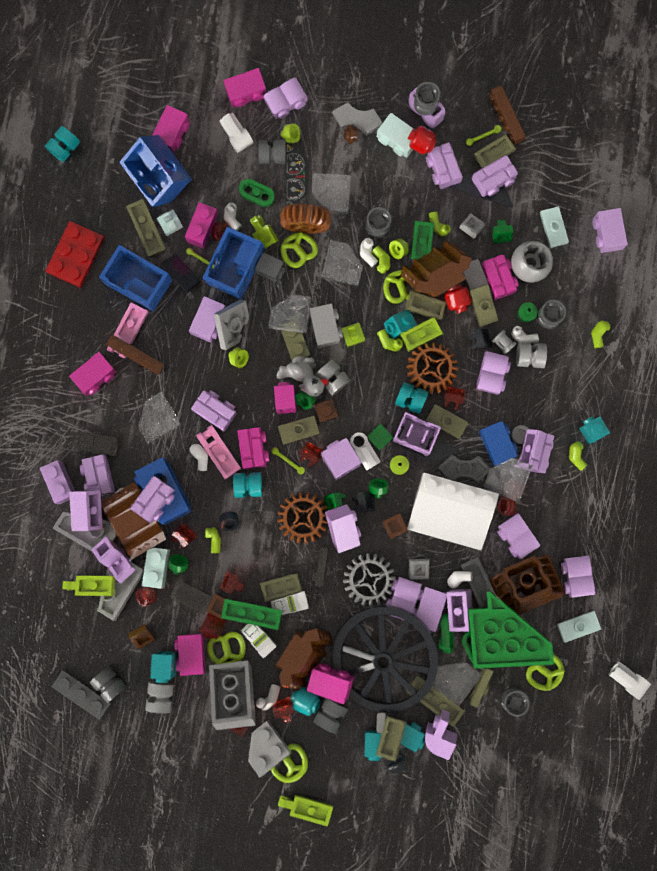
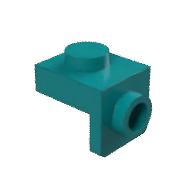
M405 310L391 316L384 322V326L391 339H395L401 333L417 326V323L411 312Z

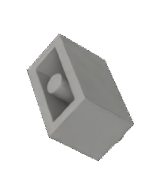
M332 304L310 308L317 347L323 348L340 344V338H343L341 327H337L336 320H339L337 308L333 309Z

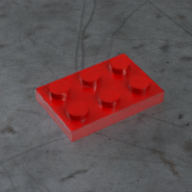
M69 221L45 272L81 288L105 237Z

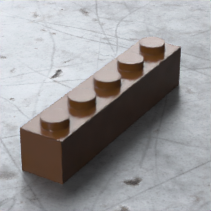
M502 85L491 89L489 98L494 103V109L499 114V120L504 124L503 127L509 135L508 138L513 145L523 142L526 136Z
M111 334L105 344L156 375H159L164 366L163 363Z

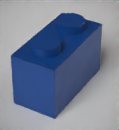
M501 421L479 431L493 466L517 457L518 448L515 442H511L509 438L511 433L507 424H503Z

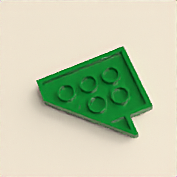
M487 590L488 607L469 608L474 668L554 665L552 642L492 591Z

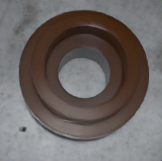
M348 125L344 129V140H347L348 144H352V142L357 141L358 130L357 127Z

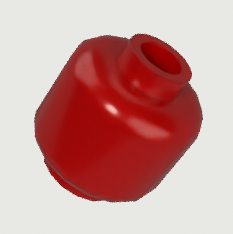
M419 126L416 130L413 128L407 138L410 140L409 147L421 155L427 152L430 153L437 142L435 133L424 126Z
M461 284L448 289L444 295L449 310H456L457 313L468 310L467 306L472 302L468 288Z

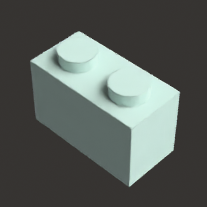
M390 113L377 130L378 140L383 145L392 147L393 151L399 156L403 155L407 158L413 151L409 147L410 140L407 139L413 128Z
M152 547L147 550L142 586L165 588L170 555L169 549Z

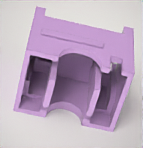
M405 412L393 442L428 456L431 453L441 427L425 422ZM401 426H405L404 429H403V431H402V434H401V436H400V438H399V436H397V435L400 433V431H401V429H402ZM431 437L433 440L430 442L429 449H425Z
M347 438L340 442L336 440L327 446V450L321 453L323 460L336 480L361 466V461Z

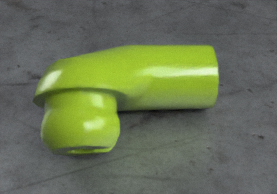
M215 527L206 528L205 537L211 538V553H220L221 538L218 530Z

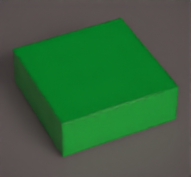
M381 424L367 436V439L379 451L394 438Z

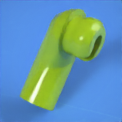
M438 212L429 213L430 223H434L433 232L440 236H447L451 231L450 226L439 222Z
M376 246L372 253L379 259L377 270L384 274L390 269V257L381 247Z
M600 321L593 328L591 335L594 348L604 347L602 336L606 331H609V322Z
M385 329L377 332L385 349L399 351L403 347L402 340L389 338Z
M577 441L570 446L569 459L582 471L588 464L581 458L583 444Z

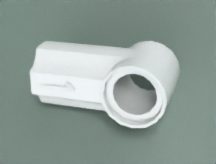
M228 113L223 116L220 124L229 136V140L237 153L253 144L250 134L246 129H243L234 113Z
M355 433L351 436L350 445L366 470L381 462L365 434ZM356 436H360L364 440L361 447H357L353 443Z
M620 662L615 664L609 673V676L624 686L625 690L638 700L642 698L651 685L646 679L633 673Z

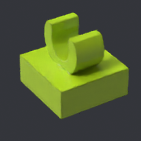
M360 323L341 328L347 347L365 342Z

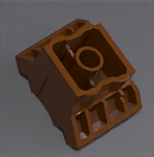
M444 241L442 249L433 247L430 253L419 259H414L412 267L403 265L400 276L416 291L435 297L465 280L463 272L469 269L472 258L456 244Z
M135 482L101 502V507L111 527L131 560L166 540L158 522L155 520L152 523L148 522L130 509L141 494Z
M541 555L537 558L535 556L504 568L503 572L496 574L490 579L496 596L518 614H523L540 605L548 604L550 601L559 599L566 594L549 555Z
M319 629L306 631L305 634L298 630L296 631L276 666L282 669L279 675L282 687L293 690L307 687L306 679L311 677L313 668L320 663L323 657H327L325 647L333 645L331 634Z

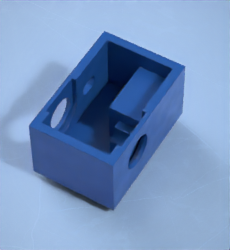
M160 135L139 137L120 161V164L152 207L170 204L192 180ZM144 185L151 186L155 190L156 195L149 194L145 190Z
M227 227L206 269L203 280L213 288L242 299L255 273V267L262 253L266 250L263 243ZM215 259H216V263H215L213 269L211 270L212 265H213V263H214V261H215Z
M121 245L117 247L99 276L105 285L151 312H154L173 281L167 272Z
M162 457L134 471L136 474L134 480L137 486L143 490L153 476L157 478L165 476L167 479L166 484L175 490L173 493L175 497L169 505L165 504L161 509L163 514L158 520L160 524L168 525L193 512L168 460Z

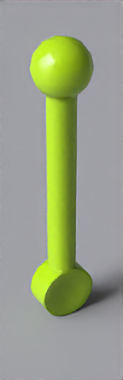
M496 125L495 128L491 131H488L473 139L468 138L466 140V144L471 146L473 142L477 140H480L493 133L498 134L501 132L502 127L500 125Z
M192 248L186 249L188 255H193L209 265L210 262L193 252Z
M272 448V454L281 457L294 467L298 474H304L305 469L303 467H299L279 452L278 448Z

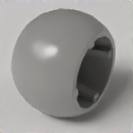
M539 241L524 242L513 252L511 258L512 270L522 281L530 283L541 281L548 276L552 269V253L545 244Z

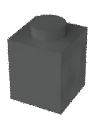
M264 252L255 267L256 274L275 283L278 278L282 279L286 270L283 261Z

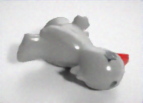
M296 357L287 367L280 366L276 375L278 379L292 377L303 383L299 387L310 396L320 395L323 392L324 386L329 381L314 375L313 369L316 368V363H314L315 361L312 357Z

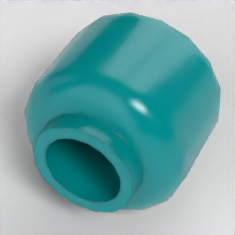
M301 687L298 691L295 690L291 696L295 711L306 716L317 713L321 699L319 695L308 692L307 687Z

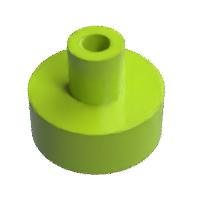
M295 123L285 125L281 132V137L286 139L287 143H296L300 140L301 133L298 125Z
M399 238L390 243L389 251L394 258L401 259L408 254L409 245Z
M235 348L229 353L231 365L242 368L247 364L249 355L246 350Z
M395 456L390 462V469L394 474L402 475L409 469V461L404 456Z

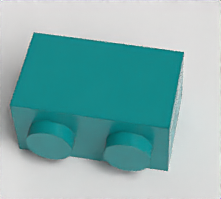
M157 651L152 654L151 679H156L158 683H167L168 680L176 676L177 652Z

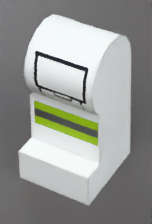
M305 591L271 601L272 608L283 610L282 615L309 609Z
M247 624L241 629L242 633L262 658L277 647V644L260 626Z

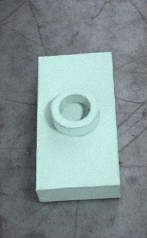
M559 207L540 211L549 248L568 244L569 240Z
M595 611L557 623L563 642H568L601 630Z

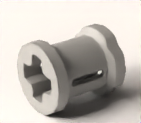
M505 330L491 341L503 350L504 355L517 344L509 339L505 334Z

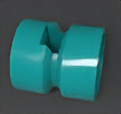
M61 126L55 133V139L51 138L45 145V148L64 163L70 156V150H75L80 141L69 130ZM59 142L65 146L64 149L58 145Z
M404 382L395 405L402 408L409 407V411L420 414L429 392L421 388L414 389V385Z
M250 472L249 475L234 473V497L245 498L248 494L251 497H262L261 472Z

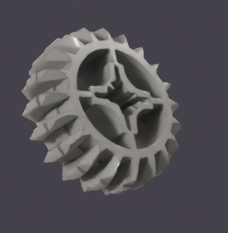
M369 553L366 554V560H363L362 555H359L360 562L357 563L353 559L352 562L355 566L347 565L351 572H344V575L349 576V579H344L343 583L350 584V586L345 587V590L352 589L353 592L349 594V597L351 598L356 595L357 597L354 600L356 603L361 598L363 599V606L366 604V600H369V606H373L372 600H376V603L379 605L380 597L384 601L387 600L384 595L385 592L389 595L392 594L388 587H394L390 580H396V577H390L389 574L393 573L394 569H386L390 563L387 562L383 565V557L380 558L379 562L376 561L377 554L373 555V560L370 559ZM366 564H376L383 571L372 574ZM361 566L363 578L353 583L354 573ZM365 570H367V573L371 577H376L379 575V577L375 578V581H373L374 583L372 584V586L374 589H372L369 583L360 584L364 581V578L366 576ZM385 577V585L378 593L375 586L376 582ZM367 586L372 596L362 595L355 588Z

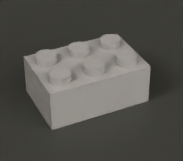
M249 661L209 665L212 725L215 729L222 730L256 725L252 667Z

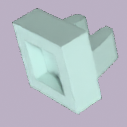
M174 210L166 212L157 218L166 236L183 228Z

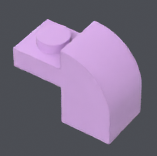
M108 537L103 538L92 549L99 562L109 568L118 582L122 583L135 571L128 555Z
M442 709L440 716H435L433 724L427 723L425 743L432 753L449 760L456 746L457 733L446 729L450 712Z

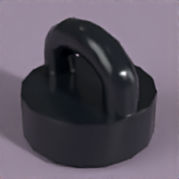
M226 512L219 517L220 526L225 531L235 530L239 526V518L235 512Z
M398 753L396 761L386 759L387 769L391 773L398 774L404 770L406 762L401 754Z

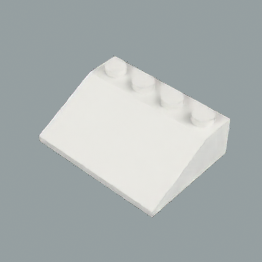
M423 473L407 530L482 550L499 494Z

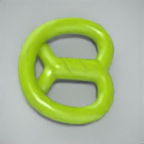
M302 232L291 234L281 244V256L284 262L291 268L301 267L306 260L313 259L318 253V246L313 238ZM301 239L306 240L312 246L310 254H306L299 245ZM286 248L294 249L300 260L292 262L287 256Z
M402 270L390 273L383 285L385 297L394 304L401 303L405 299L408 300L409 296L404 284L405 280L402 277L400 279L395 278L401 275ZM390 282L397 284L400 297L394 298L391 296L389 291Z
M229 632L224 636H214L207 645L209 657L215 664L240 662L244 658L246 650L245 641L238 632ZM234 637L238 640L240 646L239 655L231 652L230 638ZM215 642H221L224 656L220 660L216 657L213 650ZM229 658L234 659L232 661L225 662Z
M553 654L554 662L558 670L550 671L544 665L530 666L526 671V679L530 685L542 691H550L560 684L565 670L563 663L555 654ZM534 670L539 671L547 678L546 685L540 684L532 678Z
M294 743L287 746L290 750H296L300 754L302 765H294L288 755L283 759L288 768L286 776L280 774L276 766L271 769L272 774L278 780L285 783L299 780L308 769V758L301 746ZM294 771H299L297 774L292 776Z

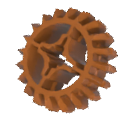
M295 203L294 205L290 204L282 208L280 222L281 226L286 230L295 233L315 234L326 232L329 229L331 216L330 211L322 206Z
M432 342L431 348H429L428 343H425V350L418 346L417 350L419 353L413 351L411 354L415 358L409 357L408 361L412 364L406 366L407 369L412 370L407 373V376H414L410 382H418L415 386L416 389L420 385L423 386V390L429 388V394L433 393V388L436 389L437 393H440V386L443 390H447L446 383L452 385L453 381L451 379H456L457 377L452 372L458 371L457 367H452V365L458 363L457 360L451 361L454 353L448 355V347L445 351L441 350L443 344L435 348V342ZM427 354H436L442 357V359L433 360ZM422 357L425 369L418 373L417 362ZM446 363L448 371L446 377L443 379L441 377L442 374L440 373V367H442L443 364ZM430 364H432V366L438 365L435 369V372L427 371ZM426 376H431L435 380H437V382L430 383L423 380L422 378Z
M299 492V498L297 499L295 494H291L293 501L290 502L286 498L285 501L288 505H280L281 508L285 509L284 512L278 511V515H283V519H277V522H284V525L280 526L279 529H287L283 535L287 536L291 533L292 535L289 540L293 541L296 536L298 537L297 543L299 544L301 538H304V543L308 544V537H311L312 542H314L315 538L313 535L315 534L321 538L322 535L318 531L321 529L325 532L327 529L322 527V524H328L327 520H323L326 517L323 511L327 509V506H319L323 503V500L320 499L318 502H315L317 495L310 499V492L306 493V498L303 497L302 492ZM308 502L313 505L309 509L302 511L295 504ZM290 509L296 514V520L291 526H289L287 520ZM296 510L303 514L304 512L308 513L311 511L307 516L308 522L311 524L310 526L304 522H299L296 525L300 519ZM316 510H318L320 515L317 527L310 520L311 515ZM300 525H306L312 532L299 534L294 532V530Z

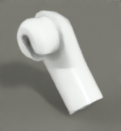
M228 203L224 209V221L232 229L238 231L242 225L235 219L237 206L234 203Z
M366 238L361 243L360 256L373 267L378 262L372 255L374 242L372 239Z
M520 326L514 327L511 332L513 339L517 342L539 343L537 333L527 335Z
M199 444L191 445L190 452L198 460L197 470L207 471L208 453Z
M454 571L448 578V586L454 589L462 581H472L473 573L472 571Z
M271 684L268 697L257 700V708L267 710L277 701L281 687Z

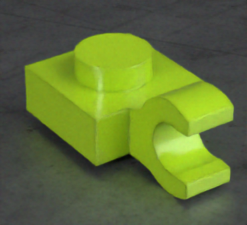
M261 215L250 219L252 226L256 230L252 235L254 239L263 243L265 249L279 241L270 224L264 225Z

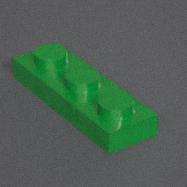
M225 599L221 618L279 630L283 610Z

